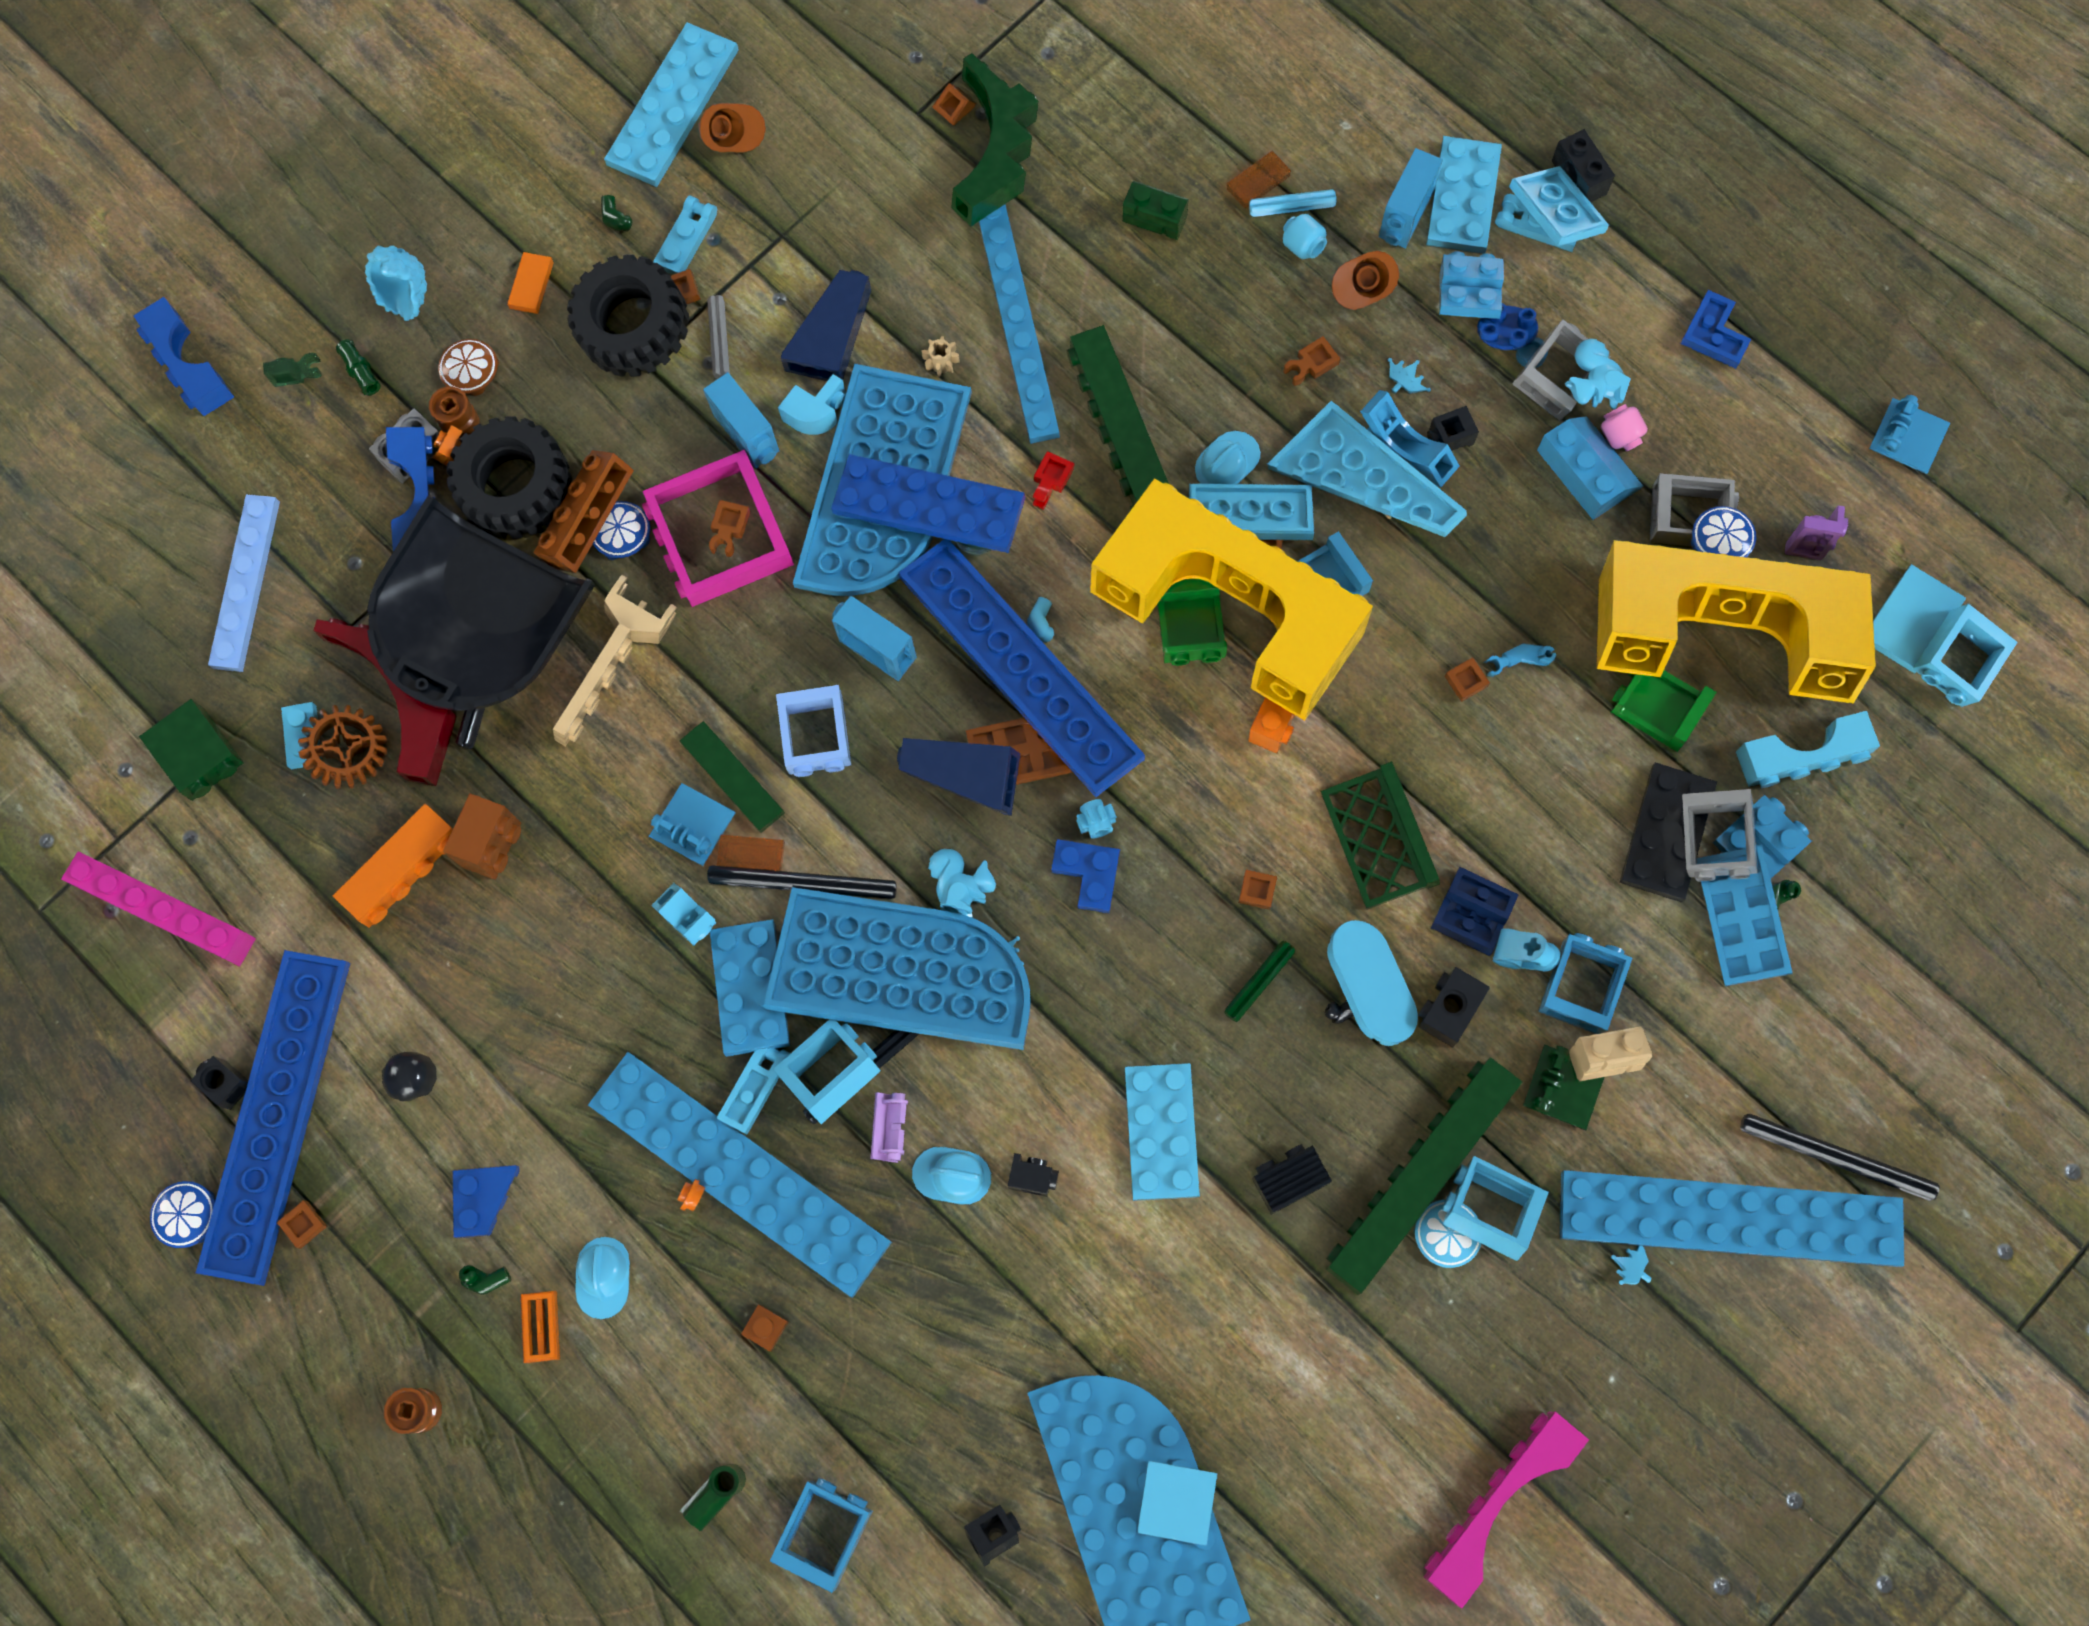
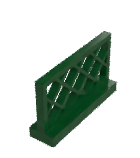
M1392 761L1381 765L1380 769L1320 791L1367 910L1421 889H1429L1440 885L1438 874ZM1374 779L1378 780L1381 787L1376 801L1360 794L1364 783ZM1358 786L1355 792L1352 791V790H1349V789H1351V788H1353V787ZM1343 792L1353 796L1347 811L1344 812L1333 807L1330 796ZM1383 795L1385 797L1387 805L1380 803L1383 798ZM1357 798L1374 805L1367 821L1350 814ZM1378 807L1391 812L1393 819L1388 830L1371 823ZM1336 814L1343 816L1341 824ZM1348 819L1364 825L1358 841L1346 837L1343 833ZM1395 825L1397 827L1399 835L1392 832ZM1368 828L1386 834L1379 850L1362 844ZM1389 837L1403 842L1405 848L1400 859L1383 853ZM1348 843L1355 845V848L1352 853ZM1359 848L1376 854L1369 871L1357 866L1354 861ZM1406 854L1408 855L1411 864L1404 862ZM1380 857L1397 863L1390 880L1373 873ZM1401 866L1413 870L1418 880L1417 883L1406 887L1394 881ZM1359 872L1367 875L1364 883ZM1371 877L1388 884L1384 894L1372 900L1369 899L1366 891ZM1392 886L1398 888V890L1390 892Z

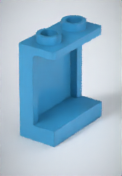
M1339 531L1328 537L1326 545L1297 561L1308 564L1314 572L1325 578L1334 579L1343 589L1352 594L1363 596L1370 591L1373 582L1372 578Z

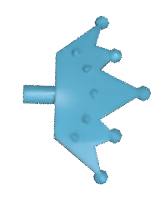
M1388 358V362H1390L1389 378L1397 383L1391 390L1393 393L1396 394L1401 387L1409 394L1431 391L1429 387L1426 388L1421 385V380L1424 378L1422 375L1415 378L1419 360L1403 368V360L1395 365L1392 362V358Z
M1638 1245L1636 1251L1627 1248L1626 1253H1628L1629 1257L1611 1256V1259L1623 1270L1618 1269L1616 1271L1623 1278L1619 1281L1620 1285H1636L1640 1282L1641 1278L1647 1283L1651 1281L1652 1278L1644 1272L1649 1260L1643 1246Z

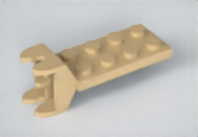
M624 575L619 577L604 600L605 613L615 627V631L553 728L555 741L565 747L570 740L575 742L584 728L582 725L583 718L586 713L591 716L600 702L598 698L601 689H608L617 675L615 673L616 666L619 661L623 664L625 663L633 649L631 647L632 643L659 644L676 615L675 610L677 607L673 604L667 608L662 618L659 619L645 610L647 603L643 600L637 606L622 597L628 586L626 584L628 578Z

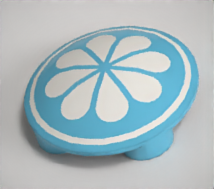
M1439 1200L1430 1204L1417 1220L1414 1227L1416 1243L1421 1253L1430 1262L1443 1268L1459 1267L1468 1263L1476 1256L1481 1243L1443 1225L1447 1212L1442 1210L1445 1200ZM1462 1204L1461 1211L1478 1219L1472 1209Z

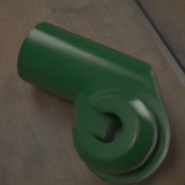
M602 196L601 210L603 223L619 232L621 230L629 231L632 227L631 217L616 210V199L614 196Z
M1782 880L1772 885L1778 911L1780 904L1799 897L1801 893V886L1796 881Z
M472 1265L464 1266L459 1271V1279L462 1286L481 1295L488 1294L512 1281L505 1266L490 1274Z

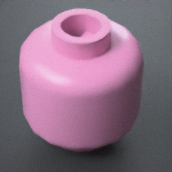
M1624 404L1604 415L1605 421L1601 424V430L1613 449L1624 447L1627 452L1643 443L1640 437L1647 433L1648 428L1636 407H1627Z

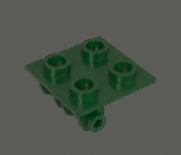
M1544 1044L1523 1106L1586 1131L1605 1077L1579 1081L1568 1054L1569 1050L1562 1046H1556L1555 1049Z

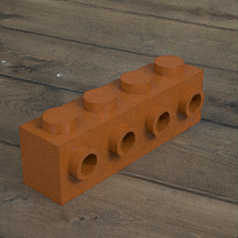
M591 451L584 459L583 467L576 479L569 485L568 493L561 505L554 511L553 519L548 528L540 536L538 545L533 553L553 568L571 573L577 572L634 470L614 453Z

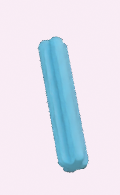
M1329 189L1255 198L1249 201V212L1252 217L1330 208L1336 206L1335 190Z

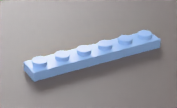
M246 494L208 666L212 669L243 672L280 504L276 497Z

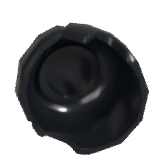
M401 1052L388 1060L382 1070V1085L388 1096L399 1101H412L418 1097L428 1095L437 1080L436 1066L430 1057L418 1052Z

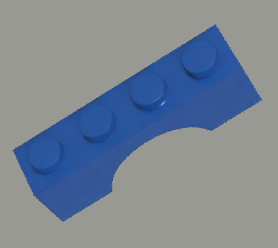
M165 297L133 315L140 325L136 329L146 344L150 342L155 348L151 350V353L161 366L167 365L169 370L165 374L176 388L181 386L184 392L180 396L190 410L196 407L205 416L234 398L221 376L209 362L191 364L182 361L181 349L185 339L191 332Z
M386 427L387 459L390 464L403 469L411 477L415 486L414 499L409 509L401 516L391 520L393 551L429 495L428 485H434L433 466H427V454H433L432 436L425 435L424 427Z

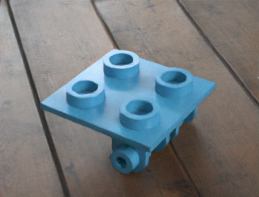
M1906 395L1901 400L1892 398L1869 449L1927 474L1950 422L1918 409V398L1914 395Z
M681 783L661 816L656 814L653 817L651 825L654 828L649 837L704 866L736 812Z

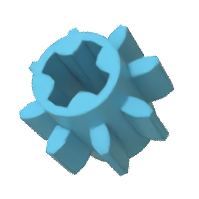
M1096 799L1080 807L1081 814L1077 815L1076 822L1081 834L1089 832L1091 838H1099L1113 831L1111 824L1116 823L1115 818L1117 817L1112 804L1104 806L1101 799Z

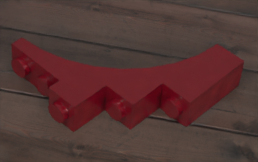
M330 618L329 622L317 619L313 631L323 641L345 647L364 657L378 669L387 681L396 701L401 722V751L396 772L407 781L436 786L457 716L451 710L433 707L415 700L399 689L385 675L376 657L373 655L367 634L369 625L359 624L358 627L348 626L346 622L335 618Z

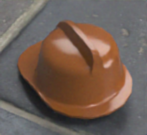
M718 103L711 105L704 111L700 123H698L700 136L704 144L711 150L718 152L752 151L760 145L766 130L761 113L753 106L746 104Z
M1381 251L1367 252L1347 261L1333 275L1331 285L1333 296L1341 306L1352 310L1364 308L1391 294L1397 286L1399 279L1398 265L1393 257Z

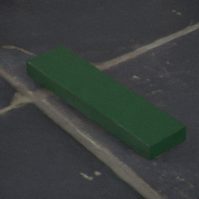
M704 721L680 740L684 748L760 833L785 814L784 810Z

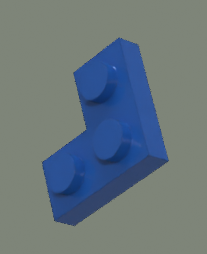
M1708 290L1680 344L1736 369L1751 339L1724 327L1736 302Z
M1057 839L1051 869L1052 873L1082 877L1078 909L1110 913L1120 849Z

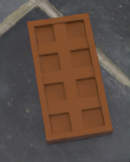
M1025 718L966 730L968 743L1010 746L1021 753L1016 785L1073 773Z

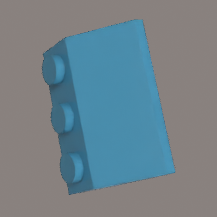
M1587 416L1568 419L1543 436L1537 449L1592 520L1643 487L1642 483Z

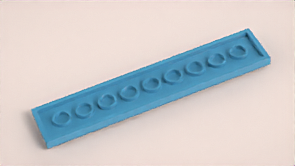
M629 1052L626 1053L588 1104V1106L692 1182L694 1179L699 1180V1184L705 1187L707 1193L851 1298L855 1296L892 1243L739 1131L718 1120L714 1113Z
M1564 1170L1561 1172L1560 1239L1903 1267V1198Z

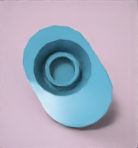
M1231 431L1224 433L1211 443L1196 460L1195 473L1197 480L1200 484H1238L1259 463L1261 454L1259 444L1252 436L1245 432Z
M933 1147L924 1151L916 1159L912 1168V1179L916 1188L928 1198L955 1204H972L981 1200L988 1192L991 1184V1172L988 1164L977 1154L947 1147Z
M596 1238L587 1243L579 1253L576 1265V1298L582 1311L592 1318L605 1319L613 1317L621 1311L627 1302L629 1293V1253L625 1246L615 1238Z

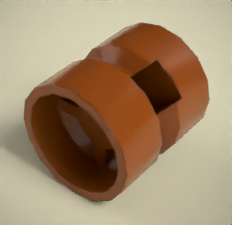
M453 386L443 387L432 395L429 401V410L442 431L446 432L452 425L463 431L460 438L465 433L470 435L474 431L472 427L479 424V416L461 389Z
M427 1388L399 1389L387 1399L384 1406L386 1424L393 1431L400 1434L429 1431L439 1422L442 1415L440 1398L434 1391Z

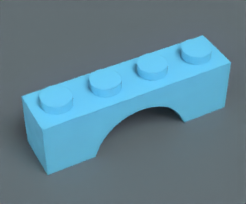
M1867 711L1836 718L1826 728L1824 743L1817 750H1795L1785 745L1776 735L1745 742L1736 751L1748 787L1760 784L1761 788H1767L1778 784L1781 778L1790 776L1791 780H1797L1810 775V771L1821 768L1822 772H1827L1840 767V763L1851 760L1852 764L1871 759L1870 754L1879 748L1880 744Z

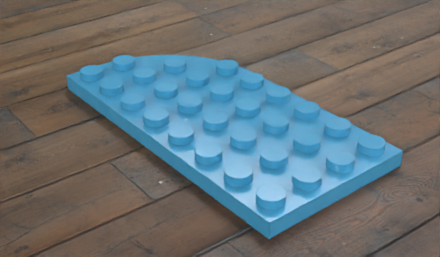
M854 364L793 580L794 588L834 596H853L870 593L900 579L898 572L926 552L933 536L833 514L831 507L849 454L950 476L972 394L971 387Z
M792 887L764 1000V1008L773 1011L1024 1050L1030 1016V988L1024 966L1012 946L994 929L972 917L950 911Z
M1107 1376L1072 1377L1027 1392L1104 1626H1236L1250 1621L1251 1619L1213 1510L1207 1546L1137 1533L1148 1461L1199 1470L1188 1439L1173 1414L1157 1398L1139 1386Z

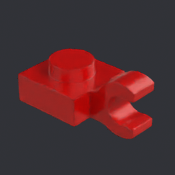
M1046 452L1034 474V482L1039 483L1033 494L1035 499L1033 506L1044 510L1053 490L1062 493L1074 470L1075 463L1051 452Z

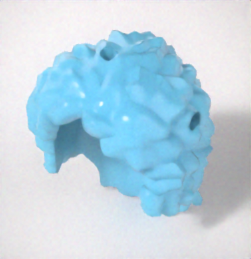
M377 246L373 252L367 254L369 261L365 265L366 281L370 285L372 295L375 296L376 304L385 307L386 312L392 311L395 315L400 314L404 321L414 319V317L419 315L420 305L424 304V294L427 291L425 270L422 263L402 248Z

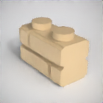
M1640 1026L1579 1037L1575 1045L1569 1050V1056L1577 1079L1584 1081L1623 1074L1625 1071H1640L1652 1058V1051L1644 1030Z

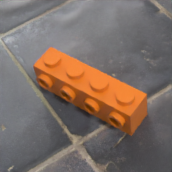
M1265 697L1250 729L1248 742L1277 754L1281 744L1287 745L1291 738L1294 727L1290 725L1296 715Z
M425 803L333 897L368 928L373 924L381 922L387 915V910L396 901L405 898L417 879L426 876L433 869V863L442 854L445 855L443 850L453 828Z

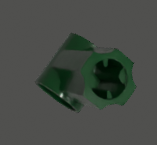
M727 1464L714 1469L709 1479L680 1509L683 1517L692 1526L702 1531L733 1496L742 1491L746 1482L743 1469L736 1464ZM724 1471L731 1473L734 1477V1486L731 1490L724 1489L720 1483V1477Z

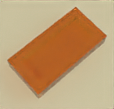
M1271 151L1228 182L1227 190L1246 209L1249 207L1251 199L1261 198L1290 177L1291 170Z
M720 835L717 866L782 871L785 842L780 839Z

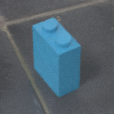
M727 372L704 388L703 391L713 416L739 449L746 451L751 464L757 468L759 465L767 464L773 460L776 453L780 450L771 424L732 376Z

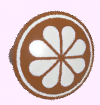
M464 339L453 343L443 352L439 360L438 372L446 387L453 386L461 389L465 394L478 396L485 391V387L494 379L499 360L493 349L485 342L476 339Z

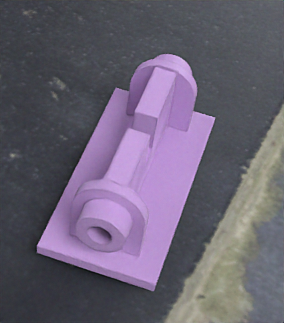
M875 1093L871 1159L894 1163L901 1161V1155H904L905 1152L903 1150L904 1130H901V1124H905L906 1105H908V1101L905 1100V1094L892 1093V1095Z

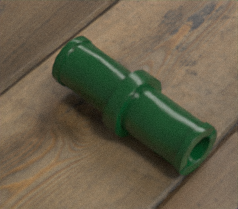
M346 339L339 342L336 346V351L346 364L348 375L355 378L364 395L371 396L376 394L380 390L381 385L371 372V365L368 360L360 355L352 340Z

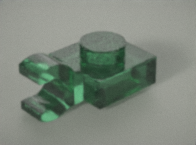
M307 353L298 362H295L293 358H277L272 362L263 363L264 375L274 387L304 383V378L315 379L322 376L318 367L309 368L311 364L321 362L316 353Z

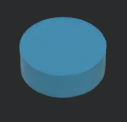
M1536 337L1529 345L1517 349V361L1525 367L1543 343V340ZM1548 351L1535 368L1541 366L1544 363Z

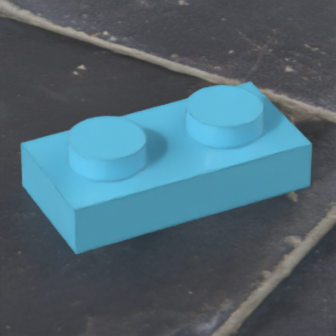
M313 702L281 707L287 767L291 770L303 768V763L307 760L299 757L298 752L304 748L299 746L298 739L306 737L302 733L303 727L313 728L309 718L315 717L318 719L317 706Z

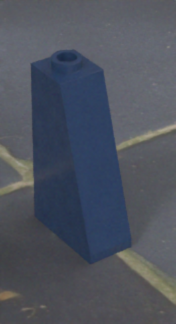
M839 270L782 352L781 361L785 372L828 381L833 374L842 380L844 379L871 294L869 276H865L863 273L855 270L849 272Z
M903 738L902 747L899 748L897 754L899 770L996 812L1012 816L1021 753L1010 746Z

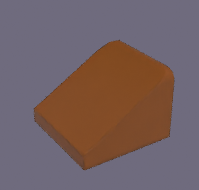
M948 83L932 107L949 123L955 125L977 103L959 87Z

